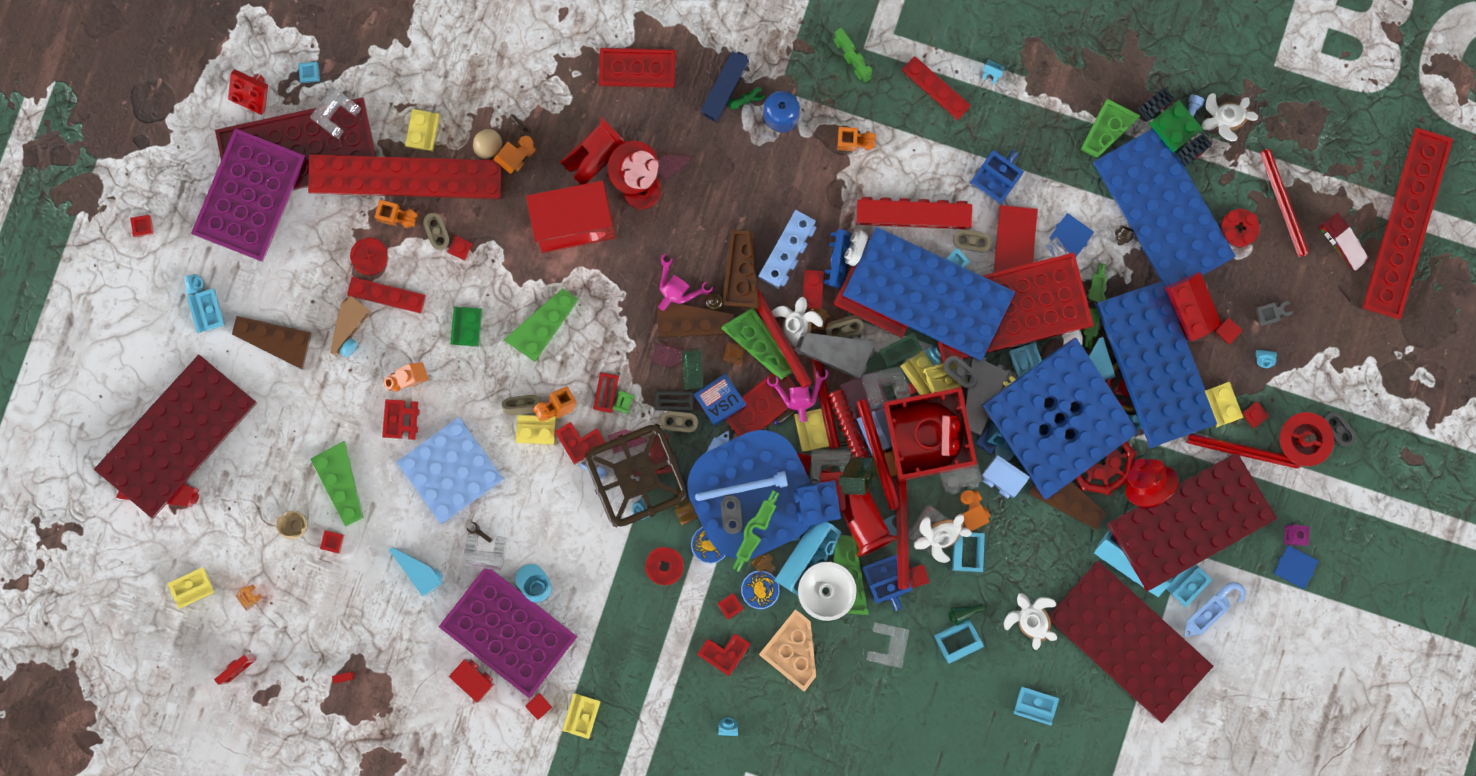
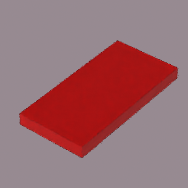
M600 48L599 86L675 88L676 50Z
M999 206L993 273L1033 263L1038 209Z
M771 373L768 376L770 384H775L776 375ZM789 376L782 380L778 378V383L790 399L789 389L797 388V386ZM768 377L742 396L747 406L725 419L738 437L751 431L763 430L789 409L774 386H770L767 383Z

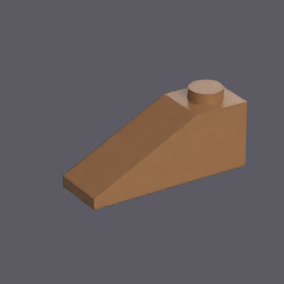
M352 296L345 298L340 304L341 309L338 313L330 351L336 357L339 355L343 343L353 337L371 314L368 308Z

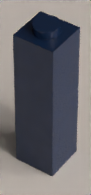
M739 51L737 53L731 52L700 110L701 115L718 123L749 65L747 55Z

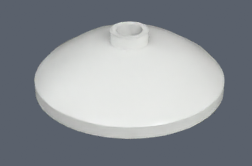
M821 562L811 566L801 577L798 586L799 601L804 610L812 617L825 621L835 620L844 616L852 608L856 599V584L850 572L843 566L832 562ZM824 587L829 589L828 594L822 593Z

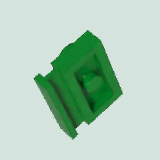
M454 306L451 345L479 347L482 309Z

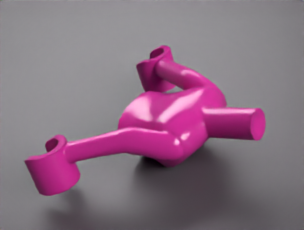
M666 254L662 255L661 264L663 265L660 291L665 298L659 304V309L664 311L670 302L682 304L701 294L708 295L712 292L713 286L709 291H706L704 287L707 282H704L700 289L683 297L689 285L675 275L667 283L669 266L672 264L673 258L669 262H665L663 259L666 257Z
M825 369L826 376L821 378L819 371H817L818 378L811 397L809 386L805 388H790L789 399L778 383L777 376L775 384H770L769 377L767 378V383L770 386H774L789 409L798 410L800 422H807L806 409L815 404L822 381L828 377V372Z

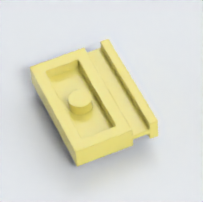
M412 109L405 146L433 152L440 114Z
M922 351L900 367L920 395L931 392L926 380L927 376L923 373V370L934 365L925 352Z
M944 363L923 370V373L927 376L926 380L932 393L962 387L945 372ZM952 363L950 369H957V365Z
M1230 382L1205 390L1217 421L1215 427L1243 418Z
M821 409L807 411V422H800L799 414H794L802 452L829 447Z
M517 415L516 443L555 445L556 417H551L546 421H539L537 416Z
M204 567L167 583L178 605V609L216 593Z
M573 693L562 731L590 739L601 701Z

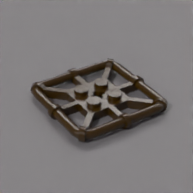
M659 424L648 425L626 435H618V438L596 446L585 453L586 466L596 488L594 491L596 495H599L607 518L613 524V527H622L648 516L653 517L655 513L680 504L689 496L687 494V485L677 463L678 458L674 456L666 434ZM652 432L644 452L631 457L626 442ZM658 435L668 460L653 466L649 452ZM622 445L627 459L614 464L595 455ZM593 461L612 468L617 481L603 486ZM670 465L680 490L660 483L656 471ZM633 471L642 473L639 481L631 478ZM620 486L624 499L617 516H615L606 491ZM660 488L677 495V497L651 506L646 493ZM642 495L647 509L621 519L629 500Z

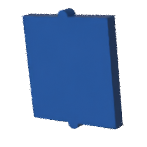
M1067 213L1060 224H1056L1057 228L1049 239L1067 252H1074L1075 257H1077L1083 247L1087 246V242L1094 231Z
M1287 545L1282 557L1279 558V563L1273 574L1305 589L1310 577L1314 576L1313 571L1318 560Z

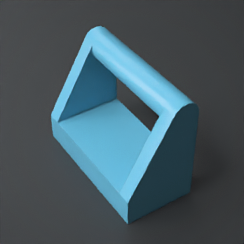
M972 533L968 536L977 537L976 568L962 567L963 536L960 535L959 539L953 544L952 571L983 572L985 534Z
M967 619L958 626L954 625L934 635L948 664L984 647L970 619ZM969 627L975 641L948 654L941 640Z

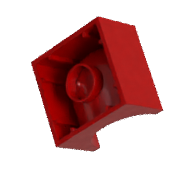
M603 181L526 196L535 243L539 242L541 253L616 239L608 194Z
M962 387L884 402L883 411L890 433L898 482L972 468L977 465ZM958 415L960 422L958 440L960 446L956 455H942V416Z

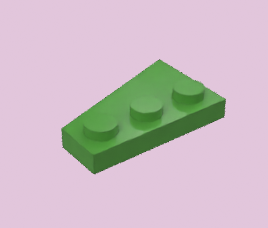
M842 28L836 30L833 40L838 48L842 47L845 52L844 58L848 64L852 63L854 66L856 77L859 80L862 79L864 83L869 81L873 70L870 66L865 67L864 58L860 53L854 52L855 46Z
M1106 99L1080 150L1098 158L1140 118V115Z

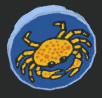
M703 527L695 532L692 537L691 548L698 560L703 563L712 564L719 562L726 556L713 546Z
M766 571L750 573L744 579L741 586L744 601L756 609H765L772 606L779 596V584L774 581L776 578Z

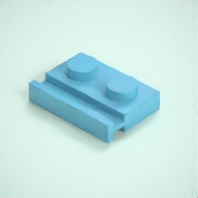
M214 288L187 296L197 333L225 326Z
M1035 342L1008 352L1017 378L1042 361Z
M1194 565L1175 576L1166 590L1186 608L1212 579L1199 566Z
M1021 687L1013 714L1052 725L1059 698Z

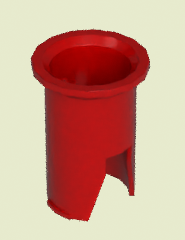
M602 116L599 118L601 120L600 125L560 161V164L569 172L579 168L573 178L580 185L587 184L608 164L613 151L625 142Z
M866 483L849 489V494L845 495L846 509L841 510V513L859 550L856 556H864L895 541L897 536L890 534Z

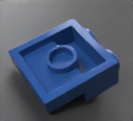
M835 480L796 486L797 492H794L795 503H799L800 511H797L798 523L802 522L803 527L841 519Z

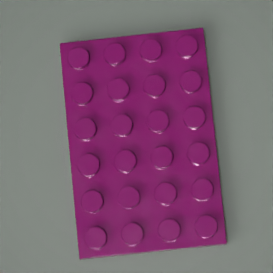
M234 129L191 234L263 262L302 170L306 156L241 130Z
M487 565L438 626L529 699L578 637L536 603L528 600L522 592Z

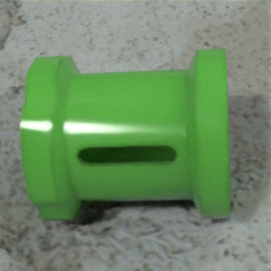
M618 391L619 397L616 406H613V410L629 414L628 409L631 400L635 396Z

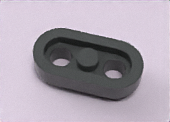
M951 356L945 360V372L962 387L973 388L977 384V373L959 357ZM952 363H955L957 365V369H950V365ZM968 375L971 376L972 381L966 382L965 377Z
M1332 412L1324 416L1328 423L1330 419L1335 421L1334 426H1331L1334 433V440L1338 445L1348 447L1355 442L1356 434L1340 414ZM1343 434L1347 435L1346 441L1342 440Z
M728 495L721 502L723 528L729 534H736L742 529L741 505L736 496ZM732 501L734 508L729 509L727 503ZM730 521L736 522L735 528L729 526Z

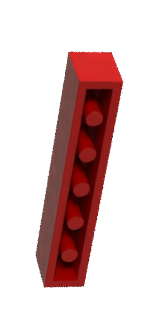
M861 197V199L857 200L856 225L970 230L972 227V204H968V201L949 203L948 200H937V203H934L928 199H919L918 202H911V199L908 198L892 201V198L882 197L880 200H873L872 197Z

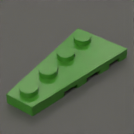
M562 288L508 335L504 341L536 362L579 299Z
M753 308L726 323L721 328L780 380L793 373L769 329Z
M346 441L311 458L310 460L345 527L364 518L347 452Z
M840 535L834 549L833 563L846 568L856 584V599L852 608L847 613L869 615L859 557L856 556L858 553L856 542L853 536Z

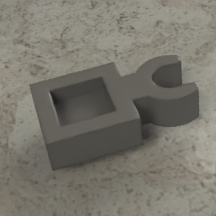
M1286 301L1277 307L1274 302L1256 308L1261 327L1281 321L1280 315L1283 317L1292 315V311H1284V306L1290 303Z

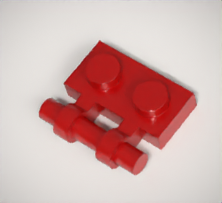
M385 399L382 438L402 439L403 432H408V440H416V433H418L417 416L420 415V410L418 409L419 402L411 401V407L405 408L406 401ZM404 414L410 415L409 426L404 425Z

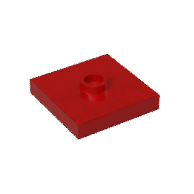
M244 654L237 661L234 660L226 666L227 669L217 676L214 681L218 685L230 683L254 663L257 658L253 654Z

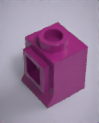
M1285 525L1284 544L1309 546L1310 526Z

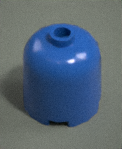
M776 91L770 94L763 108V120L767 127L779 133L794 129L800 119V106L797 98L787 91Z

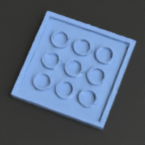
M460 417L397 461L440 524L446 522L504 480Z

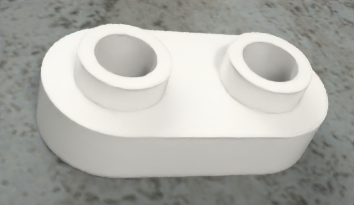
M858 230L852 234L850 247L844 255L847 264L855 266L859 262L868 239V233Z

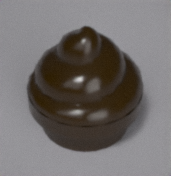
M1120 225L1119 229L1115 230L1118 246L1129 243L1133 239L1134 231Z
M715 291L710 292L705 299L706 306L710 310H720L723 307V295Z

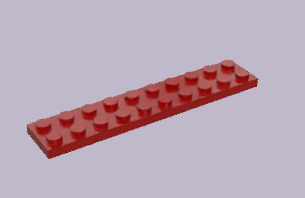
M1420 128L1414 129L1362 309L1394 319H1401L1453 142L1452 138Z
M309 155L308 193L501 199V165L494 160Z

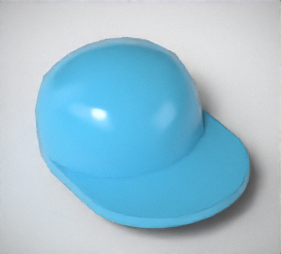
M527 564L517 571L515 575L516 585L528 600L538 603L550 596L552 584L548 576L538 565Z

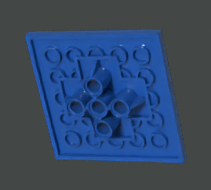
M1077 338L1070 340L981 404L1045 500L1139 433ZM1047 397H1049V398H1050V404L1045 407V406H1044L1045 399H1046ZM1072 402H1075L1076 408L1073 411H1070V404ZM1060 413V420L1055 422V415ZM1044 424V432L1039 433V426ZM1070 428L1071 434L1065 438V431Z

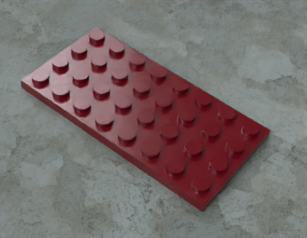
M363 97L215 130L221 160L234 129L305 155L306 160L293 191L308 188L309 155L377 157Z
M198 354L94 470L149 517L154 519L255 407L257 402Z
M1234 453L1178 484L1174 494L1165 502L1151 507L1138 506L1109 522L1107 525L1145 590L1148 592L1273 522L1277 517L1240 456Z
M1100 561L1095 562L1048 614L1050 622L1160 723H1163L1214 667Z

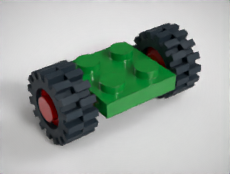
M1163 88L1148 99L1138 110L1147 121L1160 114L1149 124L1173 153L1184 144L1187 145L1176 154L1186 167L1210 148L1212 143L1203 133L1193 141L1191 140L1203 128L1179 100L1166 109L1175 98L1166 88Z

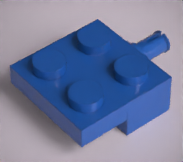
M993 150L970 182V184L1000 205L1024 173L1023 170L1013 164V161L1019 155L1017 152L1014 154V150H1011L1007 158Z
M897 555L862 567L875 604L891 600L894 611H897L898 608L899 610L902 609L898 597L912 591V587L910 584L909 589L902 590L898 588Z

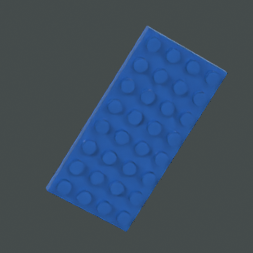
M1154 129L1145 132L1093 162L1129 227L1134 231L1133 234L1159 279L1164 282L1165 286L1197 272H1201V275H1204L1236 257L1185 167L1176 156V152L1173 153Z
M876 227L843 296L982 362L1015 291Z
M1163 281L1095 304L1150 448L1217 424L1205 393L1204 385Z

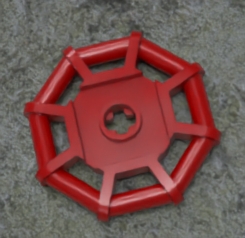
M1128 441L1121 445L1126 453L1120 454L1115 449L1105 457V465L1096 463L1085 471L1088 476L1086 480H1084L1082 475L1075 478L1080 486V490L1110 496L1112 492L1128 482L1127 475L1134 466L1135 455H1137ZM1127 457L1125 472L1119 470L1121 458ZM1118 474L1121 476L1112 484H1108V479L1113 475ZM1092 478L1103 480L1104 486L1089 482Z

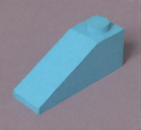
M391 547L389 549L423 597L444 583L441 580L443 575L437 568L434 570L433 567L396 548Z

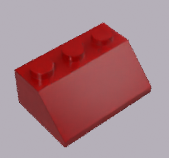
M1197 272L1165 287L1187 340L1194 341L1210 334L1221 325L1201 272Z

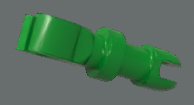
M756 87L749 94L746 95L744 93L742 97L730 100L728 103L729 108L735 110L745 103L746 105L750 104V101L762 100L765 97L764 94L756 95L758 91H762V88Z

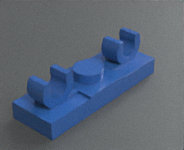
M837 229V233L833 232L830 234V236L836 237L835 243H829V246L834 248L831 255L832 268L831 270H825V273L830 275V279L823 280V283L836 289H841L846 278L848 265L845 262L844 255L850 247L852 233L843 229Z

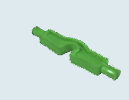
M1098 263L1097 272L1092 277L1088 301L1098 303L1106 300L1104 291L1107 277L1104 276L1106 266L1104 263ZM1089 309L1094 327L1084 329L1083 335L1086 336L1084 348L1092 349L1093 337L1097 336L1100 321L1097 309Z
M772 490L768 500L763 501L757 515L747 523L744 529V540L736 553L738 558L732 567L733 569H736L739 564L737 571L740 572L744 562H748L753 551L761 541V538L754 534L752 530L754 527L763 530L767 529L776 508L774 504L780 495L778 492Z

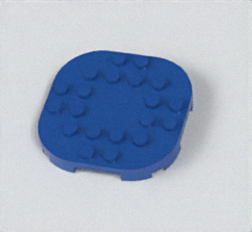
M767 430L751 431L706 452L694 463L688 477L689 498L710 542L724 555L735 559L738 558L736 553L744 540V529L747 523L757 515L763 501L768 500L772 490L780 494L774 504L776 508L766 530L759 529L758 527L753 528L752 532L760 537L761 541L753 551L750 559L796 539L810 527H803L802 522L798 523L797 511H800L799 503H795L794 492H797L796 486L811 484L794 447L783 436ZM785 471L788 482L786 487L780 488V486L772 485L730 494L736 496L741 505L742 529L736 534H729L723 528L721 502L728 495L701 501L695 499L697 493L772 478L774 475H777V472ZM729 501L727 507L729 509L734 508V503ZM735 521L729 522V526L731 528L736 527L737 524Z

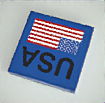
M726 373L694 394L714 426L747 406Z

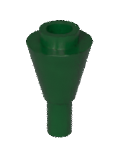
M983 604L973 607H951V612L948 615L951 623H955L958 626L974 614L985 611Z

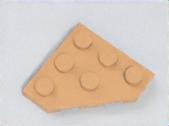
M795 609L759 655L803 691L816 678L811 621Z

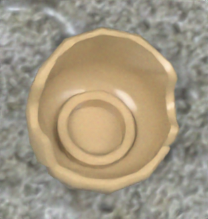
M484 129L476 134L472 147L474 153L479 158L488 160L500 152L503 142L501 136L495 130Z
M286 511L284 515L277 518L276 529L286 539H298L307 531L308 521L305 515L299 511Z

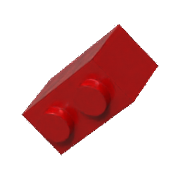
M464 659L448 677L478 703L493 688L495 684L492 681L494 679L488 673L484 672L483 674L478 670L479 665L474 660Z

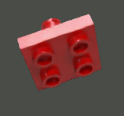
M234 69L230 74L228 100L262 115L266 109L268 84L264 83L265 79L262 75L254 74L251 77Z

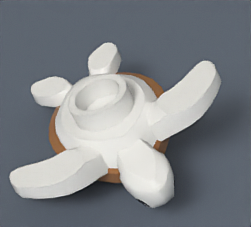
M1212 93L1206 100V109L1213 117L1204 120L1201 127L1205 131L1216 128L1219 130V134L1226 140L1236 141L1238 137L1232 131L1241 128L1247 120H1257L1258 115L1250 112L1247 108L1250 103L1247 97L1243 98L1240 104L1228 102L1218 107L1216 95Z
M804 297L797 300L795 311H792L787 306H780L772 311L775 318L785 317L782 331L793 349H795L801 333L811 332V322L818 327L823 325V320L815 311L805 312L807 300Z
M963 514L957 515L955 519L937 521L931 526L930 518L926 517L920 524V532L925 537L916 539L914 548L926 549L931 545L933 558L939 562L946 563L950 561V558L942 551V548L953 545L960 535L968 537L972 532L967 527L963 528Z
M1019 593L1017 602L1022 609L1020 611H1012L1006 616L1004 628L1009 630L1018 621L1021 631L1033 639L1032 646L1035 650L1040 647L1041 641L1046 639L1050 641L1057 640V635L1050 631V618L1044 610L1046 607H1055V600L1049 597H1040L1033 604L1030 603L1029 598L1025 594Z

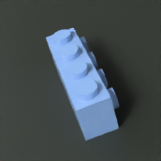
M795 210L759 274L760 280L778 290L780 286H785L789 279L787 273L790 269L794 270L799 261L796 257L799 252L803 254L808 245L805 243L808 236L812 237L817 229L814 226L816 220Z

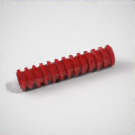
M839 389L830 393L828 398H831L830 403L834 405L832 408L836 410L835 415H838L839 425L843 427L841 430L845 432L844 437H847L846 442L849 443L850 452L854 455L853 459L856 460L855 465H861L870 461L871 456H868L867 446L863 444L865 441L861 439L860 429L856 427L858 424L854 422L856 419L852 417L853 412H850L851 407L848 406L847 397L843 394L844 390Z

